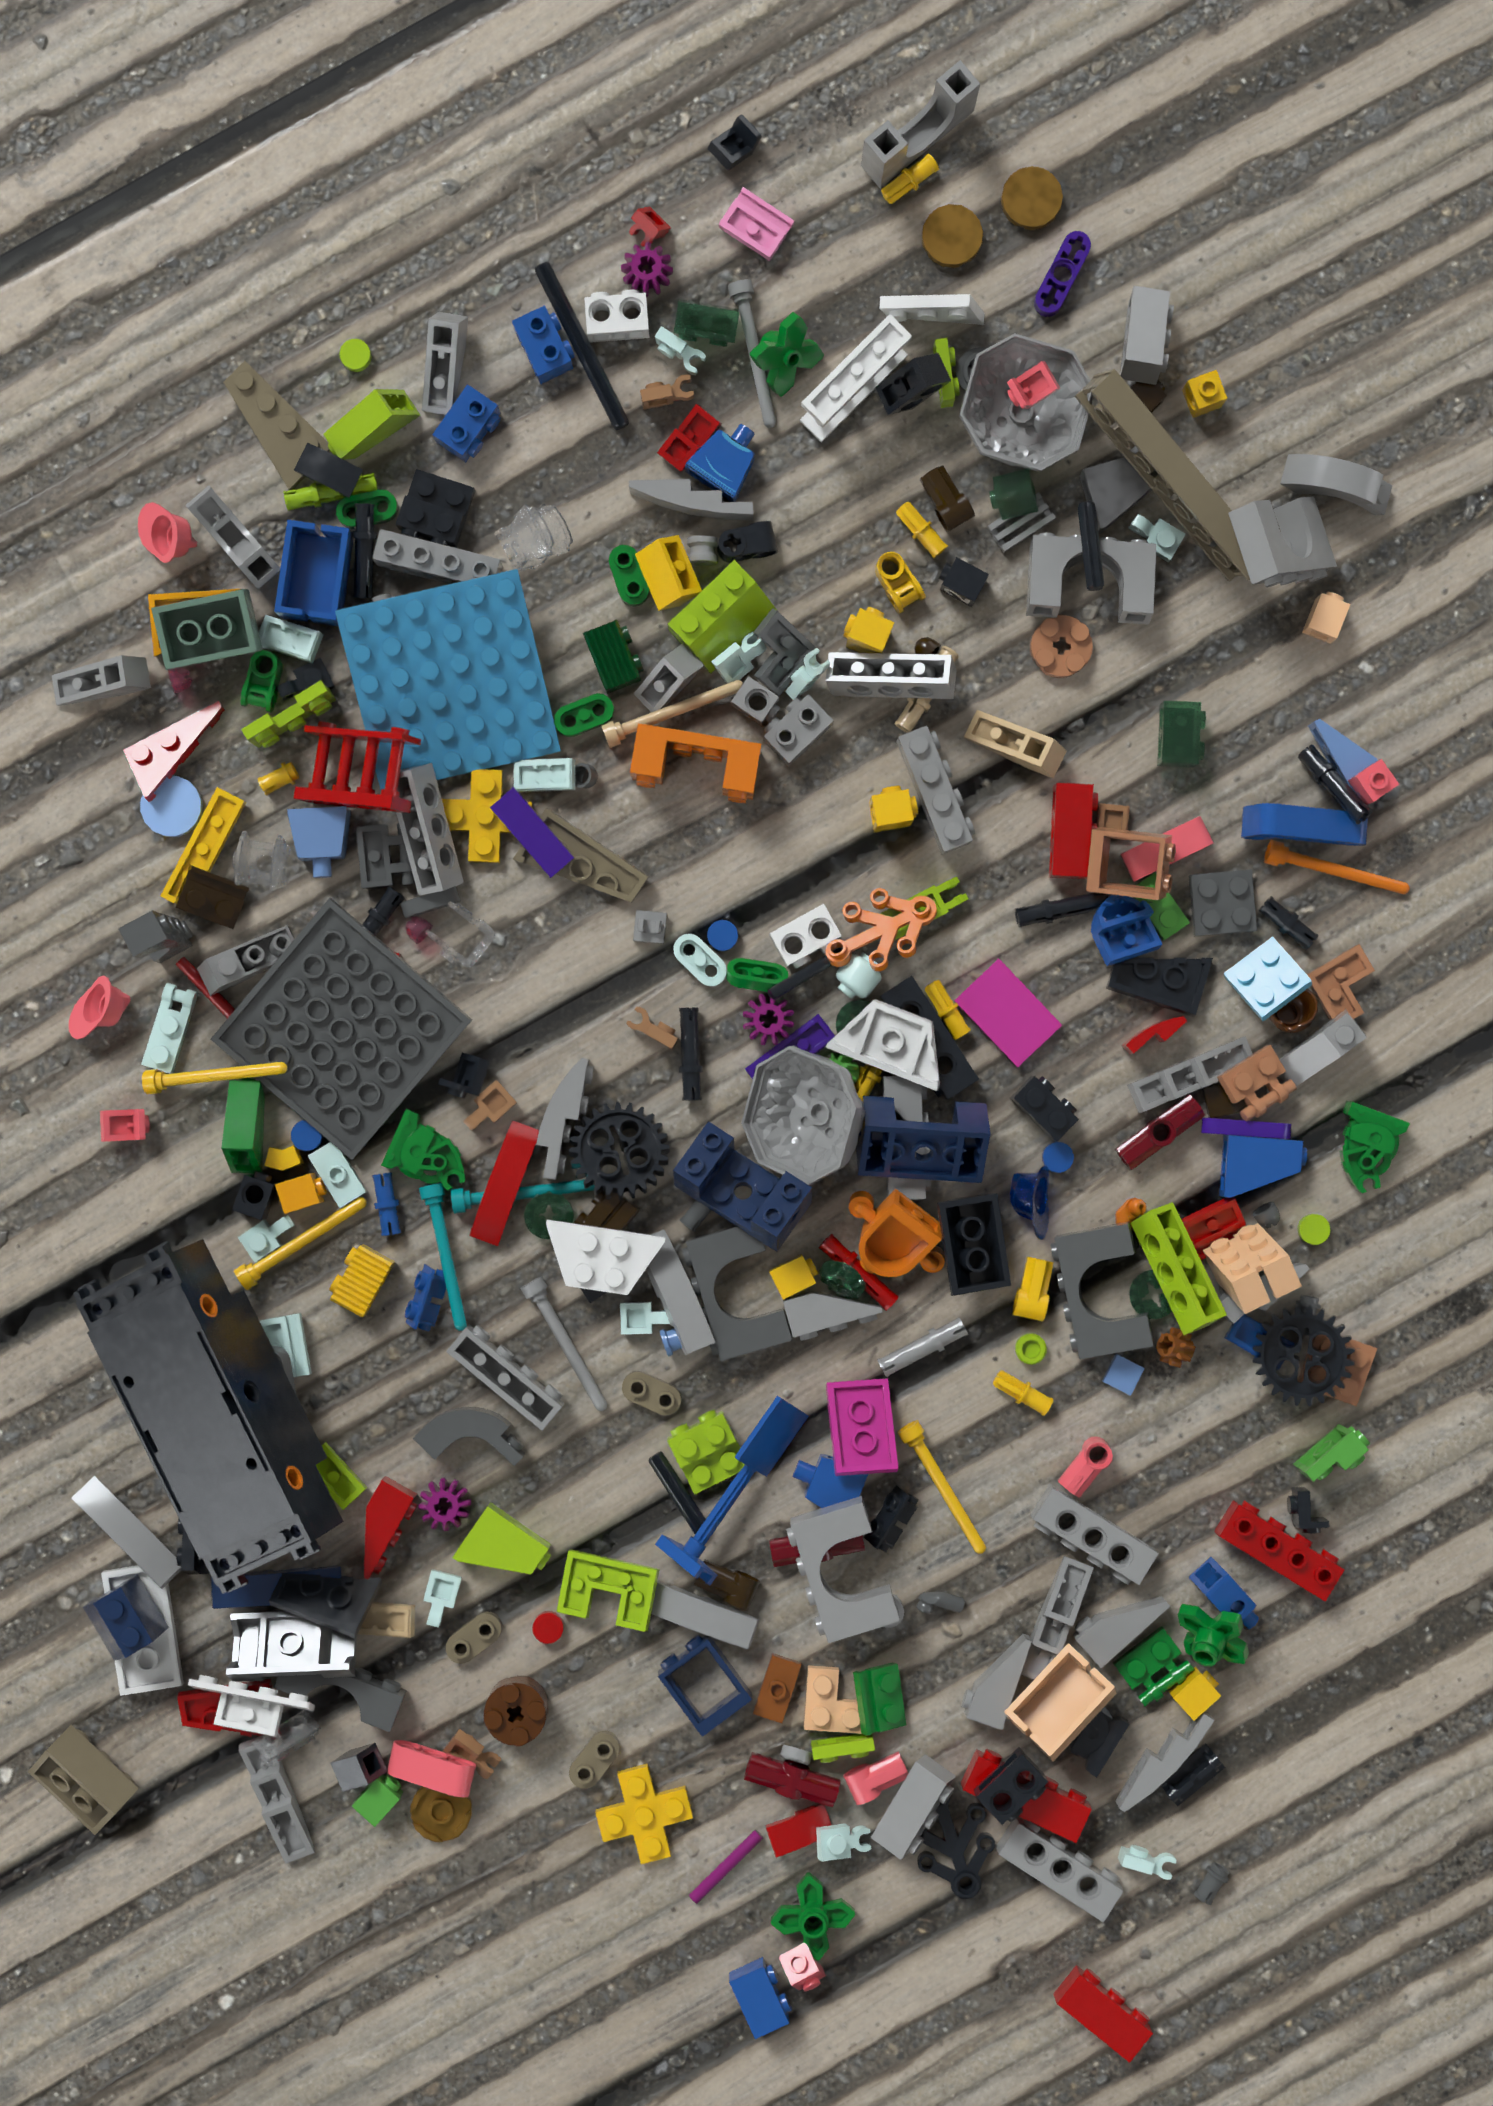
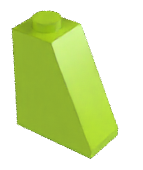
M374 389L323 435L329 442L328 448L333 455L343 460L356 459L418 418L420 413L404 390Z
M490 1502L452 1558L458 1562L531 1575L536 1567L542 1570L551 1557V1554L547 1552L551 1544Z

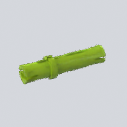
M371 473L361 476L352 495L378 490L375 474ZM316 482L310 483L308 487L283 491L288 511L315 505V508L322 507L323 503L341 500L345 497L324 485H317Z

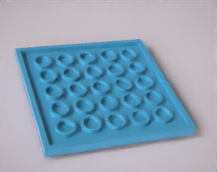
M518 569L335 610L365 730L390 732L391 727L410 730V736L421 739V745L404 744L401 770L432 763L436 780L470 773L478 769H487L561 752ZM380 742L375 771L380 790L385 789L392 743Z

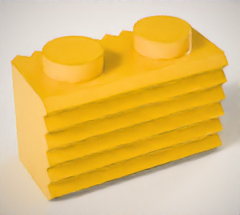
M364 1244L360 1245L358 1249L353 1247L344 1261V1264L348 1265L343 1276L338 1274L329 1288V1291L333 1292L330 1298L331 1301L362 1318L366 1316L395 1264L394 1260Z

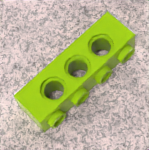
M1173 1202L1152 1209L1130 1223L1184 1336L1205 1328L1227 1316Z

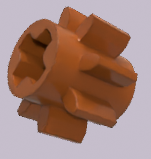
M1171 1327L1170 1334L1161 1333L1156 1347L1161 1355L1160 1361L1177 1368H1181L1182 1361L1190 1362L1196 1348L1193 1341L1190 1340L1192 1334L1184 1336L1181 1329Z

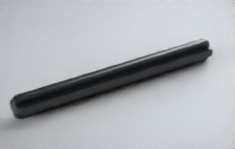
M544 262L535 267L536 275L615 430L625 428L629 424V420L550 263Z

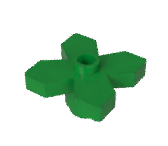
M792 312L780 323L779 331L771 330L765 333L760 343L750 352V356L756 366L763 371L770 370L766 382L772 391L780 397L794 386L797 367L812 369L824 357L817 343L811 339L804 340L808 327L795 312Z
M1181 1604L1177 1615L1180 1626L1189 1631L1183 1641L1187 1654L1192 1655L1193 1659L1203 1666H1214L1222 1657L1228 1662L1246 1663L1249 1655L1248 1646L1245 1641L1238 1638L1244 1627L1241 1614L1222 1611L1215 1618H1211L1199 1606Z
M807 1872L796 1885L800 1905H781L771 1917V1925L783 1935L800 1931L803 1935V1943L808 1945L814 1959L819 1961L830 1948L827 1936L828 1928H846L855 1916V1909L842 1898L823 1902L822 1882L810 1872Z

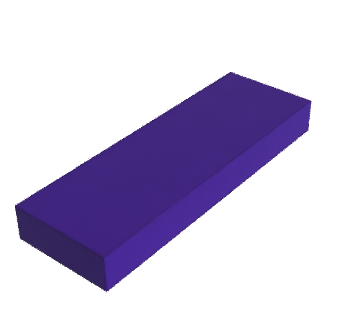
M515 787L510 789L490 807L550 878L555 876L575 858Z
M817 1014L790 1034L787 1039L782 1040L746 1067L745 1070L753 1080L756 1065L783 1049L795 1046L816 1054L826 1047L827 1043L835 1035L822 1017Z

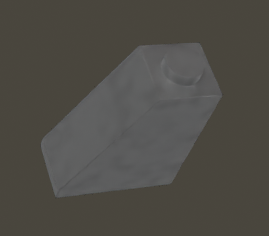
M1125 457L1085 468L1080 474L1087 502L1092 501L1095 503L1099 534L1108 529L1152 491ZM1154 470L1150 475L1156 477L1158 473Z

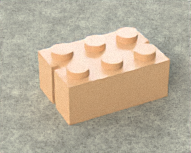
M1258 1223L1241 1228L1237 1234L1233 1235L1234 1238L1231 1240L1228 1238L1218 1239L1210 1247L1203 1250L1216 1282L1244 1314L1271 1302L1259 1276L1261 1271H1264L1276 1299L1302 1287L1289 1255Z
M1068 1643L1004 1713L1026 1737H1030L1031 1741L1054 1762L1117 1692L1115 1686L1097 1669L1093 1667L1091 1670L1090 1663Z

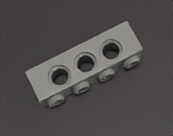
M383 529L379 531L372 558L379 567L446 584L496 574L503 570L500 559Z
M829 652L828 660L830 661V666L826 673V683L832 696L954 699L957 670L952 655Z
M432 763L400 770L397 789L400 792L399 798L412 802L410 813L396 812L418 895L444 891L464 883Z
M1051 1484L1048 1485L1030 1514L1033 1520L1036 1521L1034 1527L1048 1536L1052 1532L1061 1536L1060 1543L1074 1552L1078 1548L1089 1554L1086 1558L1100 1568H1103L1106 1564L1115 1570L1113 1576L1127 1585L1131 1581L1140 1585L1159 1554L1153 1547ZM1064 1513H1071L1074 1516L1072 1525L1067 1528L1060 1527L1058 1524L1060 1516ZM1093 1529L1100 1532L1099 1540L1094 1544L1086 1543V1533ZM1117 1546L1126 1547V1555L1121 1560H1113L1111 1558L1112 1550Z
M1019 1817L1012 1821L996 1845L998 1855L1104 1923L1123 1893L1122 1886L1118 1882L1120 1878L1108 1868L1104 1867L1101 1871L1092 1865L1094 1861L1085 1853L1078 1850L1075 1854L1066 1848L1068 1844L1055 1834H1051L1050 1837L1040 1831V1826ZM1033 1843L1043 1845L1042 1851L1037 1855L1027 1853L1028 1847ZM1065 1860L1069 1862L1066 1870L1062 1872L1053 1870L1054 1864L1057 1861ZM1086 1877L1094 1878L1095 1882L1090 1888L1084 1889L1079 1886L1082 1879Z

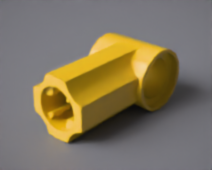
M1026 1257L1021 1286L1017 1289L1012 1311L1014 1316L1044 1321L1049 1302L1047 1291L1054 1262Z

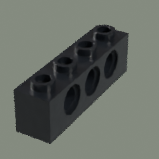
M912 975L879 996L882 1002L900 1009L905 1005H912L917 1009L918 1016L933 1021L937 1059L944 1056L951 1061V1070L947 1074L939 1073L940 1087L937 1091L933 1090L938 1098L943 1095L948 1100L979 1080Z

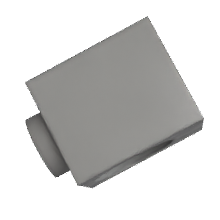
M749 676L731 701L733 708L761 727L765 721L770 723L780 710V707L777 706L779 697ZM754 696H761L765 699L766 706L759 711L753 710L749 706V700Z

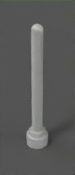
M750 279L738 280L728 285L730 299H734V303L739 307L763 422L767 428H772L776 424L768 383L766 382L765 370L763 371L756 366L750 356V352L759 344L750 305L752 295L754 294L753 285Z
M540 1276L522 1286L520 1289L525 1298H530L532 1303L535 1302L595 1408L598 1411H604L607 1408V1402L547 1299L546 1295L548 1292L546 1288L548 1286L543 1277Z

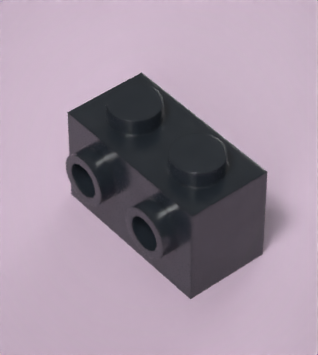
M1031 1076L1010 1099L1049 1138L1058 1142L1079 1120L1074 1115L1077 1109L1065 1098L1060 1101L1052 1093L1055 1090L1054 1086L1043 1076L1040 1079L1036 1076Z

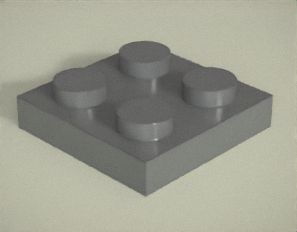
M1252 869L1189 875L1194 937L1257 931Z

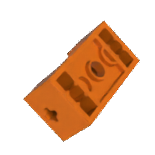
M638 723L630 768L631 778L636 780L637 786L655 788V784H663L668 749H672L674 755L691 757L692 753L703 754L704 760L712 762H722V758H727L722 787L723 795L728 796V801L746 804L747 799L753 800L761 755L760 743Z

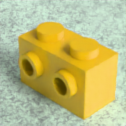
M679 535L657 539L635 554L658 611L679 607L702 591Z
M867 607L866 610L860 608L857 616L850 615L844 629L843 637L847 638L846 647L859 653H883L891 635L894 622L883 618L885 614L875 608Z
M900 785L883 788L880 794L872 795L869 800L874 833L911 826L918 814L916 797H910L909 789L901 790Z

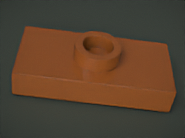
M774 1653L771 1654L754 1706V1715L783 1723L802 1665L801 1662Z

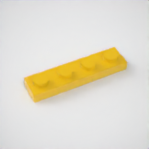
M218 787L216 788L161 893V897L175 903L184 878H186L189 865L211 872L246 804L244 800Z

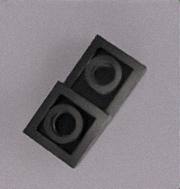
M310 443L306 444L294 468V471L321 486L324 485L349 499L363 473V469Z

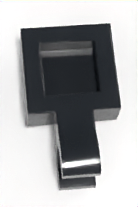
M321 658L293 670L297 679L277 686L283 701L293 698L320 680L329 689L335 688Z

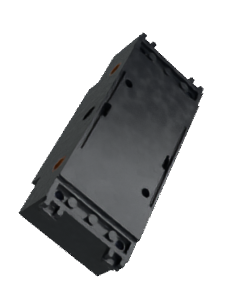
M203 1239L175 1251H172L170 1243L166 1241L147 1251L148 1254L143 1256L147 1263L144 1267L104 1288H101L100 1281L95 1279L78 1288V1291L73 1294L77 1301L76 1305L89 1329L87 1334L199 1559H203L215 1585L219 1586L222 1594L225 1592L229 1593L248 1584V1579L244 1573L291 1552L294 1560H301L321 1551V1546L316 1539L344 1521L316 1467V1464L325 1460L327 1456L245 1291L242 1290L233 1295L230 1294Z

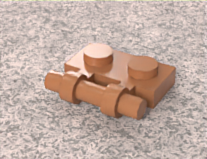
M1271 1045L1261 1048L1217 1077L1232 1103H1238L1244 1099L1248 1107L1241 1110L1240 1115L1246 1122L1253 1117L1259 1118L1267 1112V1108L1276 1102L1281 1104L1289 1098L1290 1093L1297 1090L1292 1080H1288L1283 1084L1279 1083L1277 1077L1286 1072ZM1266 1085L1269 1093L1259 1099L1255 1091Z

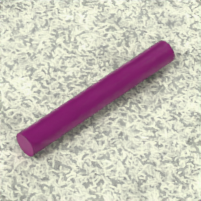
M756 1829L689 1894L693 1902L698 1904L764 1839Z

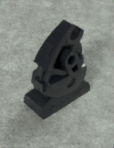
M1104 1707L1068 1745L1071 1748L1070 1751L1076 1756L1086 1759V1770L1097 1778L1130 1724L1127 1719L1121 1716L1112 1717L1109 1710Z

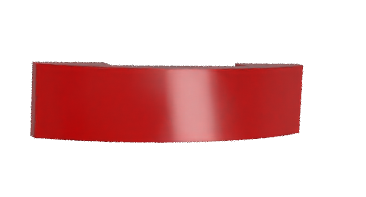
M512 1120L487 1183L469 1236L499 1246L511 1209L536 1147L539 1134L538 1129Z

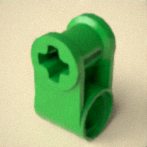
M260 650L251 657L247 677L241 692V706L246 707L250 704L266 708L267 712H273L278 697L277 686L280 683L283 671V664L278 656L267 650ZM271 658L273 661L272 670L266 674L261 673V661ZM254 694L263 695L265 697L263 698L254 696Z

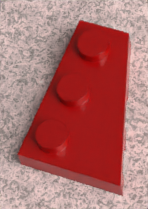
M271 1678L263 1679V1681L242 1682L248 1684L247 1690L259 1692L260 1687L273 1689ZM195 1689L181 1691L177 1695L182 1726L218 1732L228 1730L240 1732V1735L252 1737V1735H263L214 1725L221 1693ZM280 1726L278 1729L277 1737L270 1736L271 1740L280 1741Z

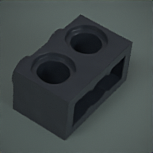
M939 353L912 359L875 388L887 414L891 415L914 409L951 382V379Z
M1018 1747L974 1789L976 1798L1003 1825L1007 1820L1009 1822L1014 1821L1022 1813V1806L1030 1799L1036 1800L1046 1790L1045 1785L1048 1783V1780L1038 1766ZM1029 1771L1032 1773V1778L1028 1783L1021 1784L1016 1781L1020 1772ZM998 1793H1007L1009 1795L1008 1802L1003 1805L995 1804L993 1799Z

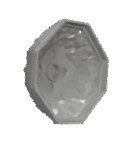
M1014 333L976 354L959 417L980 455L1010 466H1019L1041 472L1079 450L1089 414L1074 396L1090 382V379L1074 351ZM1041 361H1045L1060 389L1029 409H1022L1020 405L1016 407L1007 393L1010 389L1007 381L1019 377ZM1090 392L1087 394V399L1092 404L1094 396Z
M789 1046L756 1065L741 1124L759 1164L781 1174L787 1171L806 1184L812 1185L849 1163L858 1142V1134L863 1127L865 1110L863 1108L864 1103L856 1093L853 1078L848 1069L826 1057L807 1052L795 1046Z

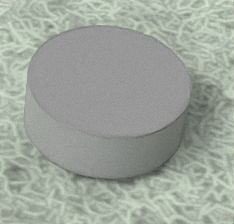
M783 1744L780 1756L790 1761L808 1765L811 1762L813 1753Z

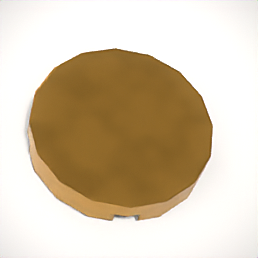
M1034 166L1021 168L1010 175L1004 184L1001 196L1003 212L1008 220L1016 226L1024 227L1027 230L1044 228L1054 221L1061 209L1063 199L1061 185L1056 177L1044 168Z
M948 204L938 207L928 216L923 225L921 241L928 257L933 262L942 267L956 268L976 257L982 244L983 230L980 220L971 210L962 205Z
M421 1786L415 1793L410 1806V1814L415 1830L424 1838L434 1842H444L459 1837L467 1829L472 1816L470 1796L465 1798L455 1797Z

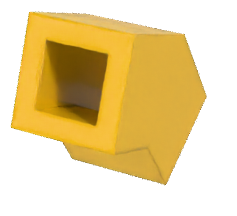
M295 1145L286 1149L269 1147L264 1166L284 1171L304 1162Z

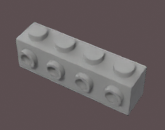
M926 725L899 736L896 741L941 855L970 844L973 841L971 835L975 834V830L970 818H964L960 807L964 803L958 788L952 789L948 779L952 777L949 764L946 759L941 761L937 749H940L941 745L936 732H930Z
M469 1324L446 1352L543 1431L564 1405V1402L560 1400L563 1395L552 1385L548 1384L545 1387L536 1379L539 1375L529 1366L524 1364L523 1367H520L512 1359L515 1355L506 1347L500 1345L497 1348L489 1341L491 1335L482 1327L476 1325L473 1328Z

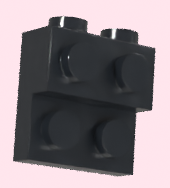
M416 469L408 495L404 497L396 526L399 530H402L401 534L418 539L420 536L430 539V542L457 548L476 490L474 487Z

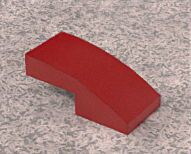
M696 404L679 428L674 429L657 453L680 472H683L686 462L707 442L722 423L700 405Z
M1181 1016L1155 1023L1136 1033L1121 1046L1129 1054H1134L1152 1036H1155L1159 1042H1165L1187 1022V1019Z
M818 1803L795 1811L793 1816L767 1824L766 1830L777 1858L817 1842L816 1827L830 1826L832 1824L826 1806Z

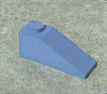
M1321 719L1308 725L1326 760L1337 767V773L1351 788L1352 786L1348 780L1378 761L1373 755Z

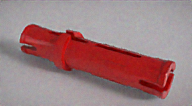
M832 1233L820 1244L818 1248L838 1265L837 1269L841 1273L843 1271L847 1273L885 1311L898 1300L899 1296L889 1289L874 1273H868L862 1268L860 1260L857 1258L858 1254L855 1251L850 1252Z

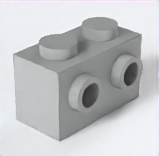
M809 694L803 699L800 696L795 698L786 707L789 711L788 714L781 720L778 717L774 718L764 728L766 734L763 736V741L788 767L818 740L834 722Z

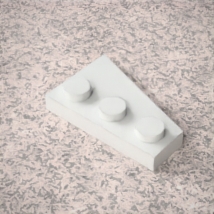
M970 294L880 296L879 309L886 316L891 314L898 322L912 319L984 325L985 313Z

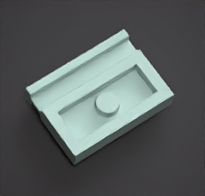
M301 1313L259 1320L271 1345L282 1347L289 1354L293 1377L312 1374Z

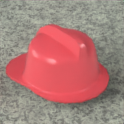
M154 502L147 503L141 509L138 517L139 537L144 547L159 558L160 561L164 563L171 562L173 558L186 555L189 548L197 547L198 542L192 537L188 520L171 514Z
M104 975L98 977L93 985L80 997L71 1012L69 1019V1032L71 1036L75 1039H83L96 1027L116 1025L130 1003V996L123 993L117 987L112 986L108 977Z

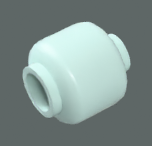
M863 952L861 955L852 954L850 962L840 967L836 973L837 979L841 982L838 989L850 999H853L855 995L863 999L867 998L882 979L881 973L871 968L869 956Z

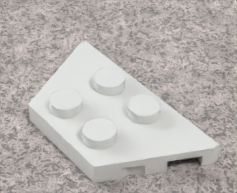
M877 999L866 1006L859 1015L849 1022L826 1045L828 1049L937 1091L940 1087L933 1021Z
M546 1220L547 1230L565 1285L576 1288L628 1295L666 1239V1237Z

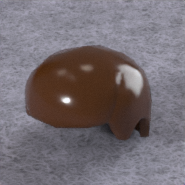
M1307 988L1271 1015L1269 1019L1281 1031L1298 1033L1308 1028L1318 1012V1001L1311 990Z

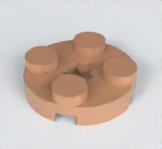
M1058 615L1057 618L1045 619L1035 630L1030 642V653L1033 661L1035 660L1036 665L1040 667L1044 674L1054 678H1067L1079 672L1088 663L1093 648L1088 627L1078 619L1067 615ZM1060 639H1064L1065 643L1070 646V649L1065 650L1063 655L1058 654V649L1053 647V642L1057 643Z

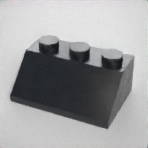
M997 1193L980 1194L937 1203L951 1296L1011 1286Z

